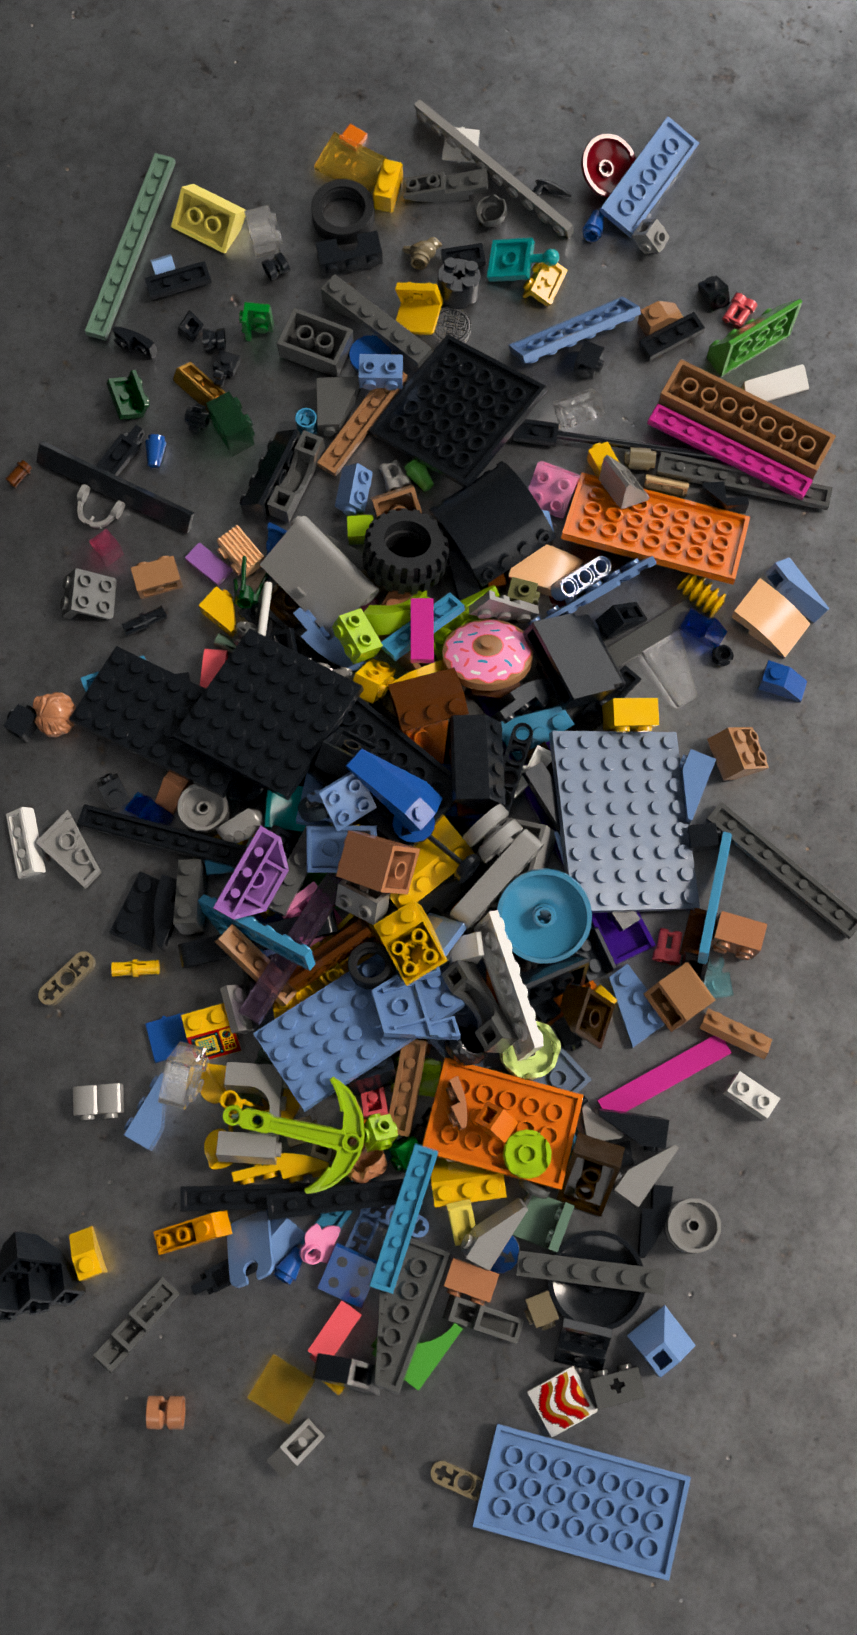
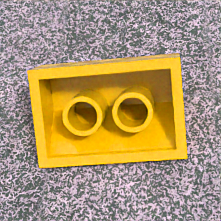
M444 1158L436 1159L431 1174L435 1208L447 1207L446 1204L470 1199L471 1203L507 1198L503 1174L455 1161L448 1162Z

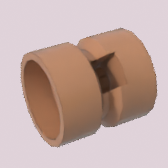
M164 1396L148 1397L146 1407L147 1429L161 1430L164 1426H167L168 1430L183 1429L185 1422L184 1396H170L168 1400H165Z

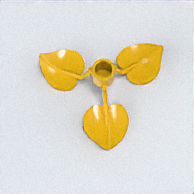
M206 1062L201 1064L199 1089L202 1097L207 1102L212 1104L220 1102L224 1109L229 1105H238L242 1109L243 1105L260 1111H270V1106L263 1098L264 1106H259L246 1099H241L235 1091H226L224 1086L226 1066ZM284 1088L283 1096H287L286 1111H282L281 1117L293 1119L301 1106L291 1091ZM231 1110L229 1112L230 1117L232 1114H237V1111ZM228 1125V1132H233V1126ZM221 1128L210 1132L204 1142V1153L208 1160L209 1168L213 1170L226 1168L233 1164V1162H219L217 1159L219 1131H226Z

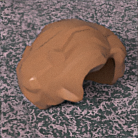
M61 692L35 697L33 709H35L37 716L34 722L38 729L48 737H59L69 733L75 725L70 722L69 718L76 709L71 698Z
M355 1138L351 1139L348 1142L349 1145H355L357 1143ZM363 1144L360 1157L350 1173L347 1174L348 1177L357 1183H367L370 1179L382 1175L387 1168L386 1155L383 1150L367 1152Z

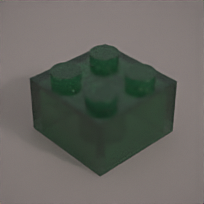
M228 391L206 403L211 423L232 457L255 445L253 423L248 414H243L241 410L243 407L237 397L233 398Z

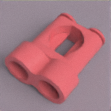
M736 293L731 300L732 304L722 320L726 323L730 322L735 328L740 329L749 314H752L758 305L754 300L746 298L741 293ZM736 311H741L737 319H734L733 316Z
M660 928L657 948L653 951L652 960L670 965H680L681 955L679 952L683 933L680 931L669 932L666 928ZM668 936L672 937L671 949L666 948Z

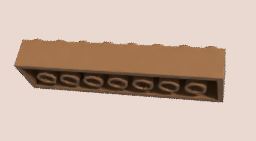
M680 359L662 390L658 404L812 480L836 435Z

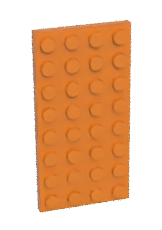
M581 472L561 539L634 559L638 558L641 561L653 556L657 562L656 565L734 585L750 516L644 489L650 497L647 501L620 509L601 484L598 476Z

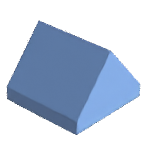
M171 254L151 260L155 275L175 269Z

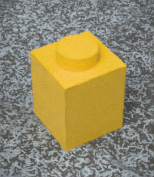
M608 441L603 444H594L588 450L587 461L595 476L598 477L600 476L603 459L606 455L618 461Z

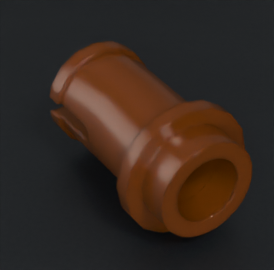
M24 460L17 462V466L5 478L14 488H17L18 484L27 474H31L32 467Z

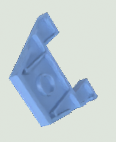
M439 967L408 986L405 985L401 975H395L372 990L373 1000L384 1037L459 1040L461 1038L455 1016L430 1022L418 981L440 976L441 971Z

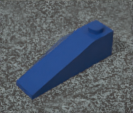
M360 749L345 766L411 832L421 831L437 813L443 799L426 781L364 749Z

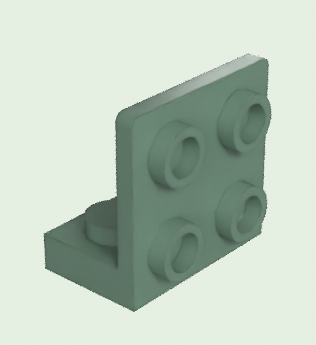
M533 1195L527 1205L528 1211L512 1235L550 1251L558 1252L574 1205L566 1202L563 1203L550 1197L541 1199Z

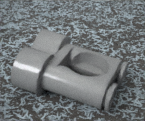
M398 459L393 460L389 464L384 463L379 466L387 492L411 485L410 479L405 475ZM393 469L396 476L392 477L389 470Z

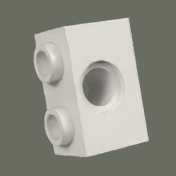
M740 1071L734 1075L723 1092L725 1096L762 1121L768 1119L780 1100L775 1094Z

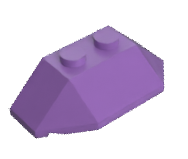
M262 826L259 827L213 909L233 920L267 910L289 871L280 836Z

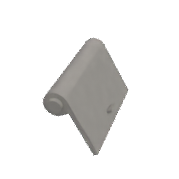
M307 516L296 517L291 522V528L260 563V566L304 611L310 610L317 619L315 622L320 627L323 626L331 635V638L335 636L332 625L338 616L369 604L379 593V589Z

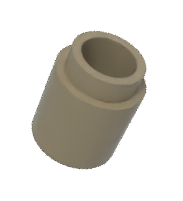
M630 447L629 451H625L624 464L628 465V469L649 471V468H655L656 451H651L650 448Z

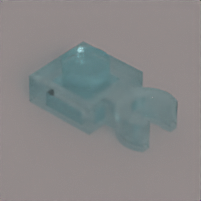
M709 958L707 969L712 975L705 976L707 989L715 999L733 996L730 973L722 972L725 965L724 958H718V967H714Z

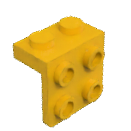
M397 282L395 291L401 304L396 321L415 335H432L435 331L443 303V298L437 284Z

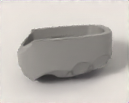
M248 808L219 826L216 831L222 840L239 843L251 838L260 826L265 827L266 815L262 810Z

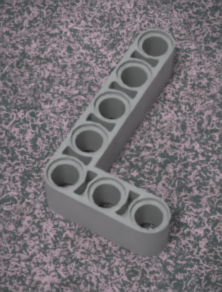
M527 829L514 840L451 911L450 919L465 924L467 929L463 934L474 933L473 928L482 920V915L544 846Z

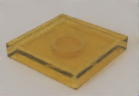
M274 1353L249 1394L248 1399L287 1424H290L314 1384L315 1379H312V1377Z

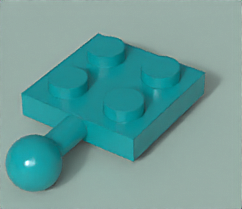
M533 238L493 240L487 279L489 282L529 280L532 263L544 262L547 266H555L559 262V253L555 249H548L544 254H533L535 245Z

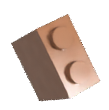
M348 830L336 876L379 892L408 894L420 849L364 832Z

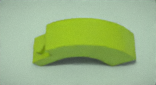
M420 590L417 594H413L411 598L429 597H427V590L424 592ZM411 598L395 605L368 606L364 614L377 635L393 634L411 621Z

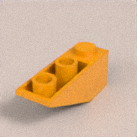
M227 1210L203 1215L153 1232L158 1255L233 1234Z

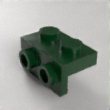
M131 370L128 377L108 378L106 384L119 420L144 417L149 408V398L144 393L142 380L138 377L136 370Z

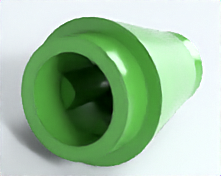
M414 459L406 465V475L424 492L434 486L424 464Z

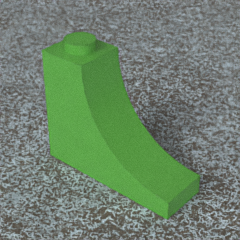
M454 1323L445 1333L437 1338L418 1342L404 1380L419 1391L463 1328ZM377 1338L371 1345L374 1348L371 1354L375 1357L377 1353Z

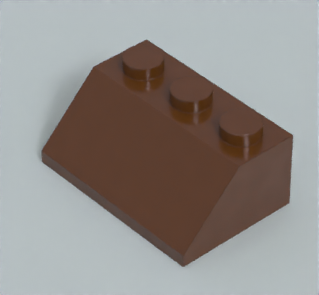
M455 667L388 684L398 727L401 731L450 719L453 715L469 714L464 691Z

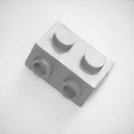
M246 984L226 985L220 988L232 1034L244 1035L253 1031L245 991Z

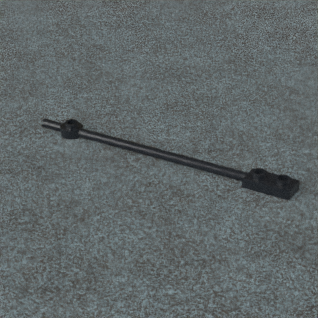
M525 419L516 429L513 441L556 447L557 439L587 444H603L608 441L611 447L650 448L651 451H656V453L660 454L665 452L689 458L723 462L701 450L558 431L559 423Z

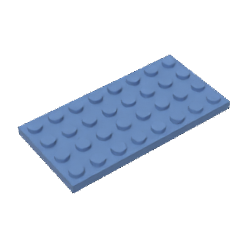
M375 954L358 965L357 970L363 977L373 978L383 972L385 962L380 955ZM395 964L392 977L400 975ZM349 972L253 1033L304 1112L335 1093V1089L330 1082V1078L333 1076L347 1085L417 1039L384 1037L372 996L373 989L359 987L352 980ZM441 975L418 981L430 1022L448 1018L465 1007L462 999L451 993Z
M497 1423L472 1526L669 1581L691 1477Z

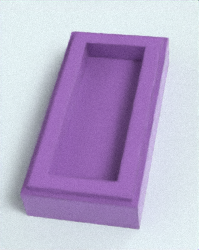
M200 542L185 557V560L218 587L233 572L230 566Z

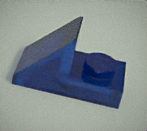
M692 608L688 610L678 628L711 649H716L728 632L717 618L708 619Z
M140 792L135 794L124 809L134 817L168 826L175 818L170 812L156 804L153 798Z

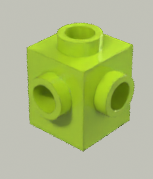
M380 1113L373 1114L367 1118L364 1124V1145L367 1152L382 1151L390 1148L392 1142L398 1136L397 1125L392 1121L390 1114L382 1116Z

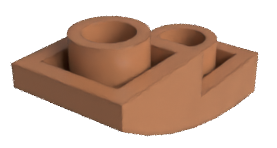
M458 1076L447 1082L446 1092L450 1100H455L457 1103L449 1108L448 1118L452 1126H457L458 1130L461 1131L467 1125V1106L461 1082Z

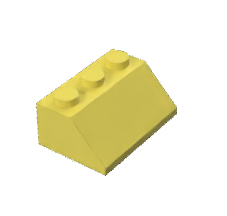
M190 184L181 188L171 227L225 254L241 231L247 210L195 184Z

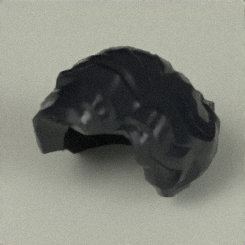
M457 1023L461 1038L459 1040H445V1050L451 1058L455 1059L459 1064L462 1063L464 1066L480 1063L487 1057L488 1052L485 1051L475 1034L478 1027L476 1025L462 1027Z

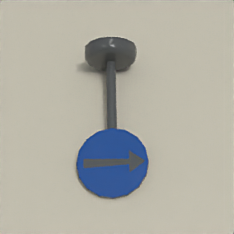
M519 1179V1185L528 1192L523 1200L526 1206L533 1195L546 1199L551 1192L546 1186ZM513 1235L490 1271L505 1273L517 1264L520 1246Z

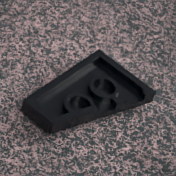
M140 871L109 933L152 953L153 935L155 933L154 904L160 880Z

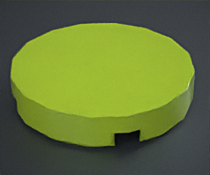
M528 1129L517 1131L508 1138L504 1145L503 1160L505 1166L510 1173L518 1178L531 1179L538 1177L546 1171L551 1163L552 1152L550 1144L537 1131Z

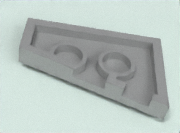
M69 810L36 841L37 845L85 889L102 873Z

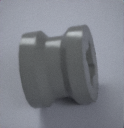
M238 622L236 625L237 633L233 636L234 644H239L249 628L257 632L258 627L250 622Z

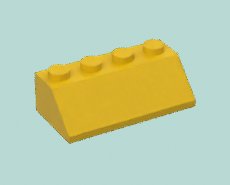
M443 816L435 825L431 835L464 860L474 852L446 817ZM428 839L415 846L420 851L408 894L390 893V899L398 909L413 900L419 902L455 873L459 864Z

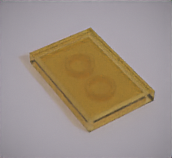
M334 132L315 163L314 168L316 171L334 180L349 179L356 181L371 192L377 182L382 162L388 158Z

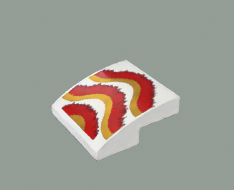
M574 1366L554 1375L549 1380L527 1392L551 1438L598 1411Z

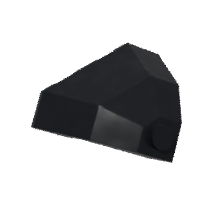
M15 1231L3 1244L0 1251V1322L9 1323L16 1321L18 1315L29 1312L31 1316L50 1311V1306L57 1304L64 1305V1307L73 1305L86 1293V1287L82 1281L78 1280L77 1274L62 1252L39 1235L25 1231Z

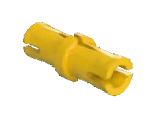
M133 959V961L112 962V977L133 976L135 978L139 977V975H159L160 963L159 960L138 961V959Z

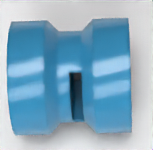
M302 408L296 413L295 420L299 434L301 435L303 430L315 434L318 430L316 413L310 408Z

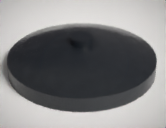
M600 1230L586 1231L572 1236L554 1254L557 1256L644 1267L638 1253L627 1241L618 1235ZM548 1280V1290L552 1302L564 1318L609 1329L617 1328L631 1319L639 1309L645 1292Z

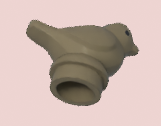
M431 237L428 240L419 241L412 246H403L402 250L404 253L411 255L410 263L414 268L423 270L442 244L436 237Z

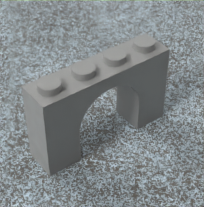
M227 1062L224 1082L226 1091L232 1090L236 1093L258 1095L270 1106L269 1113L281 1117L282 1111H286L287 1096H283L284 1088L288 1087L274 1065ZM219 1131L216 1156L219 1162L276 1165L277 1157L282 1155V1143L279 1142V1134L257 1131Z

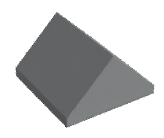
M608 455L604 457L599 481L620 509L645 502L650 498L627 467Z

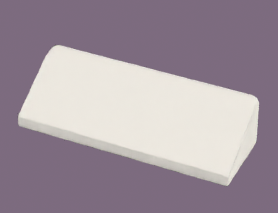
M804 364L747 380L743 382L741 389L769 402L809 390Z
M20 807L7 813L6 819L18 879L46 872L42 849L36 844V841L39 839L34 809Z

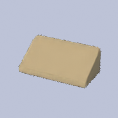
M646 474L643 488L686 497L689 483Z

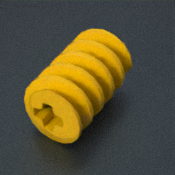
M689 574L679 584L677 590L684 588V596L691 593L689 600L692 602L698 599L696 606L701 607L704 605L703 613L711 610L709 618H712L723 606L726 594L718 596L719 588L711 590L713 582L705 585V577L698 579V575Z

